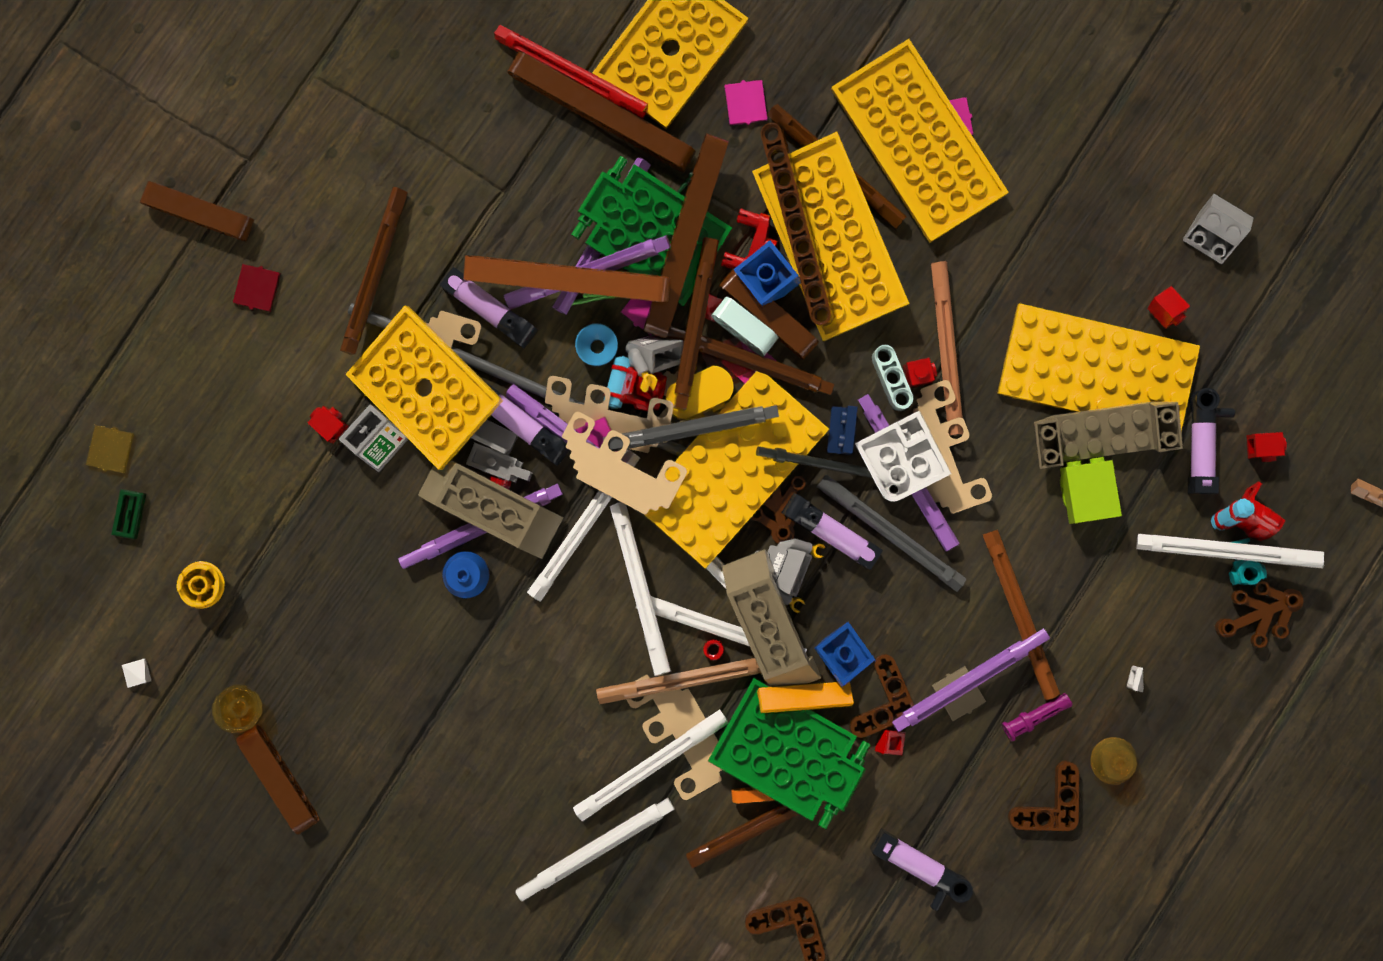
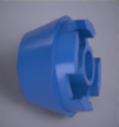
M459 552L450 557L443 568V582L447 590L453 595L460 598H472L480 594L487 586L489 569L486 562L479 555L472 552Z

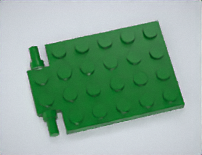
M622 156L619 157L614 167L609 169L607 173L601 172L577 211L581 214L578 218L579 223L571 236L579 240L585 229L590 227L592 222L596 223L597 225L585 244L604 257L650 239L655 240L666 235L671 243L685 199L683 195L635 164L623 183H620V173L628 162ZM706 212L678 304L682 307L694 290L703 238L708 237L719 240V250L732 227L709 212ZM668 249L658 252V255L623 267V269L630 273L660 276Z
M753 678L707 762L810 821H813L822 802H827L824 807L826 811L818 824L820 827L827 829L833 816H837L839 810L845 811L866 771L862 767L865 763L864 758L871 745L862 741L856 754H853L848 759L846 757L857 736L811 710L761 713L757 690L769 686Z

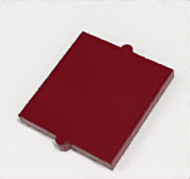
M242 264L233 303L247 306L251 310L256 308L271 312L281 273L264 269L263 266L254 267Z

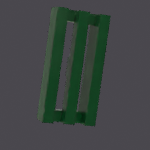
M120 489L111 535L137 539L146 493ZM129 495L123 532H120L126 498ZM136 497H137L136 506H135V511H134V516H133V521H132V526H131V531H130V533H129L130 525H131V520H132V515H133V510H134V505H135V500H136Z

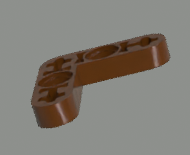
M881 654L874 661V669L889 702L852 718L849 725L850 731L859 738L867 737L894 725L892 723L894 721L893 714L888 707L892 706L893 710L899 709L901 702L905 705L909 704V708L914 706L898 666L890 655ZM882 659L891 662L888 665V669L891 674L895 671L896 675L889 676L885 680L883 679V676H887V673L883 668L879 669ZM891 680H897L900 683L901 687L897 693H891L888 690V683ZM879 711H885L888 714V720L884 724L877 723L875 719ZM901 711L895 713L897 718L904 715ZM871 715V721L876 726L872 729V726L869 724L864 727V732L862 733L854 729L857 726V721L860 720L862 723H866L869 721L867 716Z
M1061 761L1056 766L1055 807H1014L1008 813L1009 823L1019 830L1071 831L1075 829L1079 821L1078 767L1070 761ZM1066 766L1073 770L1072 774H1068V782L1073 783V786L1061 785V782L1066 783V776L1062 774V770H1066ZM1065 789H1070L1073 793V798L1069 802H1063L1061 799V793ZM1061 805L1065 807L1073 806L1072 810L1068 808L1067 814L1072 818V821H1068L1067 825L1061 821V818L1066 816V810L1061 808ZM1019 812H1021L1024 817H1031L1033 825H1030L1031 821L1021 820V824H1018L1014 817H1017ZM1042 812L1049 815V821L1045 825H1039L1037 822V816Z
M793 898L753 910L746 915L745 927L751 934H761L794 924L804 960H825V952L813 911L806 898ZM802 903L803 907L807 906L804 909L806 919L811 917V920H801L800 913L794 911L798 908L797 904ZM777 909L785 913L784 919L780 922L774 921L771 917L773 911ZM764 913H767L770 925H766V920L760 922L758 928H755L754 925H749L753 917H756L757 920L765 919ZM805 926H811L814 929V934L810 938H804L801 935V929ZM811 943L814 944L816 953H821L817 955V960L808 957L811 955L809 947Z

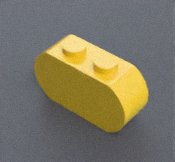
M711 366L694 374L687 409L685 411L673 409L672 415L681 421H688L690 419L705 417L704 413L713 410V413L722 410L725 407V403L731 399L733 393V380L730 374L718 366ZM676 383L670 385L666 393V400L671 401L673 406L676 396L674 394Z

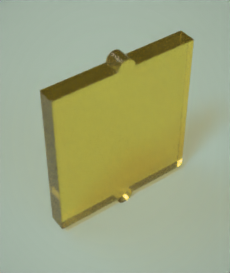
M95 425L86 465L102 468L103 471L112 470L125 473L134 434L119 431L116 427L110 429Z

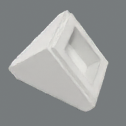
M146 659L122 665L128 688L151 681Z
M1131 667L1126 686L1128 689L1143 692V668Z

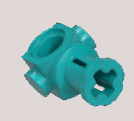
M1250 538L1237 540L1229 543L1248 544L1250 542ZM1235 559L1232 562L1233 567L1229 572V578L1233 585H1253L1267 577L1265 566L1255 561ZM1246 568L1252 573L1249 581L1244 577Z

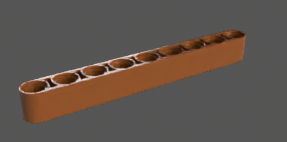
M465 255L463 277L464 280L658 302H669L671 277L471 255Z

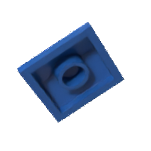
M846 622L825 637L814 648L841 687L875 661V658L849 622Z

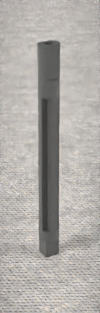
M777 405L765 408L759 406L622 434L629 438L630 444L627 449L763 423L767 419L779 417ZM612 437L608 442V447L613 452L620 451L623 447V441L619 437Z
M827 474L817 485L818 489L871 526L956 592L964 585L966 581L964 576L943 563Z

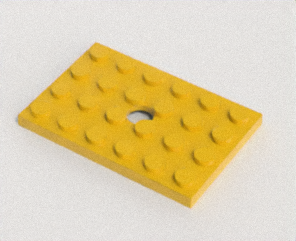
M647 0L593 71V74L648 103L646 115L667 129L747 24L749 18L725 0ZM675 40L680 46L679 52L674 56L664 54L662 45L665 41Z
M406 305L346 373L351 381L438 470L444 469L503 402ZM422 379H429L432 383V391L428 396L422 397L418 393V383Z

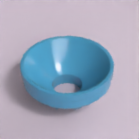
M590 324L584 327L577 335L575 347L578 356L583 362L592 366H602L614 358L618 349V342L614 332L606 325ZM596 340L604 343V350L598 354L591 351V344Z

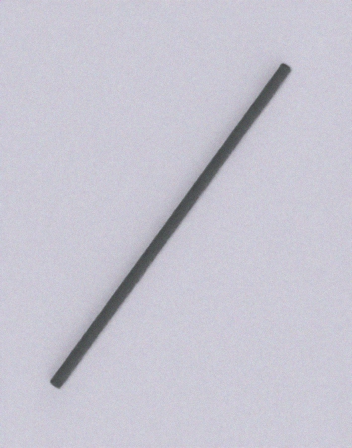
M352 303L348 309V314L350 315L352 313L354 303ZM370 311L366 322L385 329L392 320ZM451 347L468 366L512 385L515 384L517 387L545 399L546 386L458 348ZM552 389L553 393H555L556 395H563L562 393ZM571 397L569 399V402L585 404ZM673 441L661 442L657 446L678 457L687 449V447Z

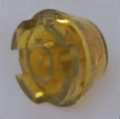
M1110 737L1100 741L1093 748L1091 767L1094 774L1101 781L1112 785L1121 784L1129 780L1136 771L1137 754L1132 745L1126 740Z

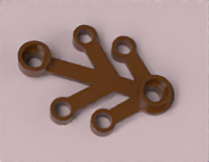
M796 476L792 479L791 486L783 497L781 496L779 486L772 493V499L769 497L763 505L775 513L776 522L765 516L761 508L758 509L761 513L759 518L751 517L752 520L759 521L769 528L773 540L778 544L794 538L795 531L793 526L795 522L789 518L785 520V516L781 512L793 493H797L805 487V479L801 476ZM795 479L802 480L803 484L801 487L798 488L794 485ZM784 528L787 530L786 537L779 536L780 529Z
M1264 581L1253 584V592L1255 594L1267 595L1278 600L1271 604L1252 598L1245 591H1234L1231 599L1235 604H1244L1256 610L1234 620L1226 618L1218 620L1215 625L1217 634L1229 638L1236 634L1237 629L1260 620L1257 630L1251 636L1250 641L1254 647L1263 648L1268 642L1266 633L1274 613L1281 611L1277 625H1274L1272 628V634L1276 638H1286L1289 634L1287 625L1292 612L1298 611L1303 605V596L1298 590L1286 589L1282 592L1269 587L1268 583ZM1260 584L1264 586L1263 592H1259L1258 586ZM1239 593L1243 595V599L1240 602L1237 600ZM1291 596L1295 598V603L1293 605L1289 603V598ZM1230 624L1231 631L1227 633L1225 626ZM1279 627H1282L1283 634L1279 636L1277 630ZM1258 636L1262 638V643L1260 645L1256 643V638Z

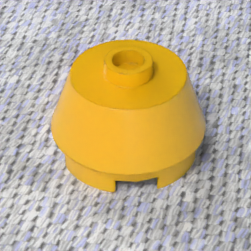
M195 562L188 565L181 572L177 580V591L181 599L193 608L204 609L213 606L220 600L224 592L225 582L221 571L208 562Z

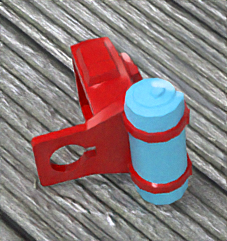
M624 356L615 357L607 386L611 392L608 408L618 409L622 407L623 403L633 404L637 410L648 412L650 400L636 394L639 379L636 369L630 364L629 358ZM661 372L651 373V374L662 375ZM666 382L661 391L659 399H662L664 396ZM657 403L653 407V410H659L661 403Z
M1258 481L1246 489L1240 500L1234 501L1230 506L1220 509L1212 516L1211 523L1213 528L1218 530L1231 529L1236 526L1245 531L1249 537L1261 541L1275 535L1284 525L1285 519L1255 500V496L1262 485Z

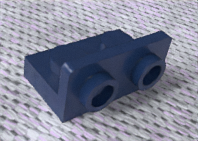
M857 406L831 408L827 444L828 453L851 455L853 453Z

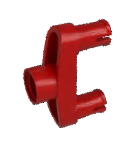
M742 208L740 209L737 223L756 228V233L748 256L742 258L725 252V259L722 260L721 266L732 269L736 268L770 240L778 248V241L768 238L771 221L770 215L764 213L759 215Z

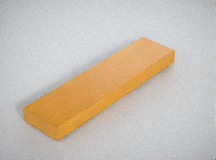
M850 681L842 687L839 682L764 687L757 690L761 713L848 707L854 704Z

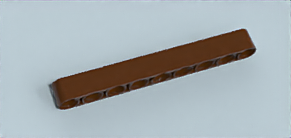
M518 52L507 71L511 77L680 172L686 171L696 153L694 148L523 52Z
M767 123L761 130V138L809 314L815 324L828 326L834 319V312L787 140L780 126L776 123ZM772 130H777L778 137L772 141L768 140V134ZM780 152L784 153V160L780 163H774L775 155ZM790 175L791 180L786 186L780 185L782 176ZM795 197L797 199L795 207L787 208V200ZM799 219L802 220L803 227L799 231H794L792 229L793 222ZM802 242H808L809 250L803 254L799 253V245ZM813 264L816 269L815 273L811 276H806L804 273L805 267ZM814 287H820L822 290L821 296L817 299L811 297V290ZM821 309H826L828 312L827 319L821 322L818 321L817 312Z
M707 133L704 137L670 243L671 247L668 249L660 276L671 277L669 302L652 301L643 332L664 339L668 335L729 142L727 140Z

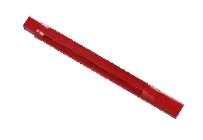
M499 25L494 32L495 40L507 47L531 56L641 118L646 115L648 103L627 93L623 89L502 25Z

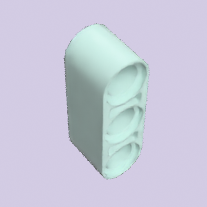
M725 297L711 315L719 325L760 356L764 357L778 340V336L773 330L729 297Z
M881 345L872 354V362L890 406L896 411H903L913 403V394L894 349L889 345ZM878 352H886L889 355V361L881 362L878 358ZM892 372L897 375L898 382L896 384L888 382V373ZM897 394H903L906 397L907 402L905 405L897 404L895 399Z

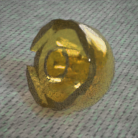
M233 685L222 690L212 704V717L215 724L221 730L228 733H242L253 728L262 715V702L255 691L253 692L245 685Z

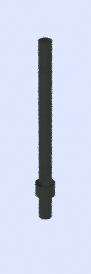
M758 446L756 449V456L771 458L774 462L784 463L787 461L873 478L867 467L790 453L786 449L777 447L770 449Z

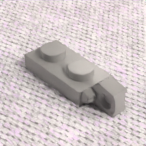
M475 442L466 463L469 466L516 482L518 477L530 481L533 474L522 469L523 462H520L518 459Z

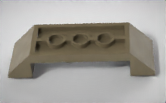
M1143 402L1053 415L1034 422L1039 469L1064 466L1063 462L1151 449H1155L1158 452L1183 449L1178 402Z
M452 460L443 470H438L433 465L418 496L435 506L543 559L563 520V517L539 506Z
M766 549L723 565L722 569L728 598L765 681L771 687L804 685L821 679L813 656L807 657L772 577L775 569Z

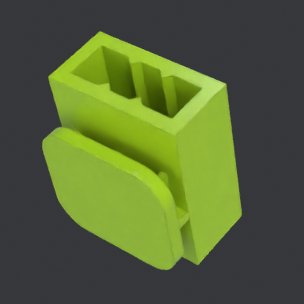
M1104 457L1090 459V464L1084 465L1081 464V460L1067 462V467L1060 469V486L1063 503L1067 508L1069 524L1122 516L1112 460L1105 461Z

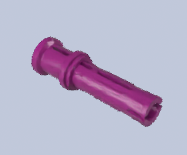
M1063 693L1029 713L1022 712L1016 719L1008 723H1001L1002 728L1009 740L1013 742L1016 740L1015 737L1027 731L1029 733L1035 729L1034 726L1072 707V702L1067 694Z

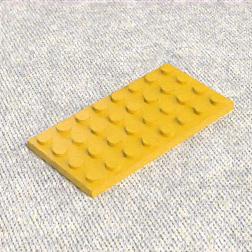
M910 39L831 87V91L929 243L1009 193Z
M838 132L790 153L834 312V319L830 325L820 326L816 324L822 340H829L909 305L908 298ZM785 156L775 160L774 163L782 162ZM766 164L752 172L791 266L798 274L769 164ZM790 175L782 176L780 185H788L791 180ZM795 197L789 198L786 202V207H795L797 199ZM800 219L792 224L794 231H799L803 227V221ZM802 242L798 247L799 253H806L809 250V243ZM813 264L807 265L804 270L805 275H813L816 270ZM814 287L811 290V297L813 299L821 296V288ZM821 309L817 312L818 321L821 322L827 319L828 312L826 309Z
M1019 303L1015 313L997 394L1072 412L1143 402H1178L1182 431L1200 346Z
M758 371L752 375L718 414L759 406L765 408L777 405L779 417L767 419L763 423L698 435L675 461L686 468L687 474L669 508L666 509L660 506L657 511L649 509L648 513L644 514L705 569L798 465L797 463L787 461L784 463L774 462L771 458L756 456L757 447L770 449L777 447L786 449L790 453L806 456L829 430L827 426L772 378ZM669 467L665 472V477L668 481L675 482L680 477V471L677 467Z

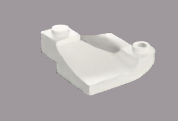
M920 411L855 443L881 494L889 501L901 500L951 474ZM891 485L898 487L897 493L890 492Z

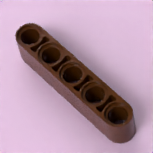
M151 181L147 182L140 203L147 207L247 242L255 221L241 213Z
M734 270L718 285L728 297L777 334L778 340L800 359L804 360L819 343L807 329L774 301L762 306Z
M255 725L237 737L236 741L239 748L295 834L300 835L318 823L319 816L264 729L260 725Z

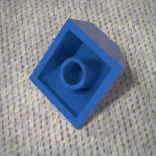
M771 240L733 269L762 306L784 297L801 283L799 275Z

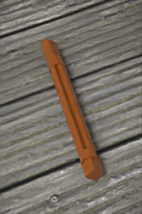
M997 529L983 534V538L1021 638L1024 641L1037 632ZM1039 645L1028 652V656L1044 699L1049 700L1060 695L1042 645Z

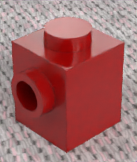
M1170 286L1154 297L1147 309L1166 329L1172 324L1175 326L1180 324L1187 317L1185 313L1190 305Z
M930 357L907 362L903 365L904 374L910 388L930 384L935 381L934 377L937 376L936 366L934 363H931Z
M325 406L316 408L311 413V419L308 421V424L330 443H334L349 427L341 420L343 415L334 407L331 409Z
M1283 432L1258 433L1246 436L1248 459L1261 458V462L1276 461V457L1285 455L1287 442L1283 437Z

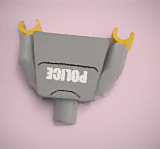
M651 335L634 341H628L626 352L628 353L630 364L634 366L638 375L643 377L640 385L643 392H647L649 386L654 390L657 384V378L652 374H648L649 372L655 373L680 364L683 349L682 340L664 339Z
M791 539L782 541L777 546L771 545L767 553L775 569L772 577L784 604L790 605L794 612L799 613L800 611L794 608V604L797 601L804 605L805 603L801 598L797 597L798 591L812 556L814 558L823 557L816 554V548L824 549L825 546L822 544L812 546L809 542Z

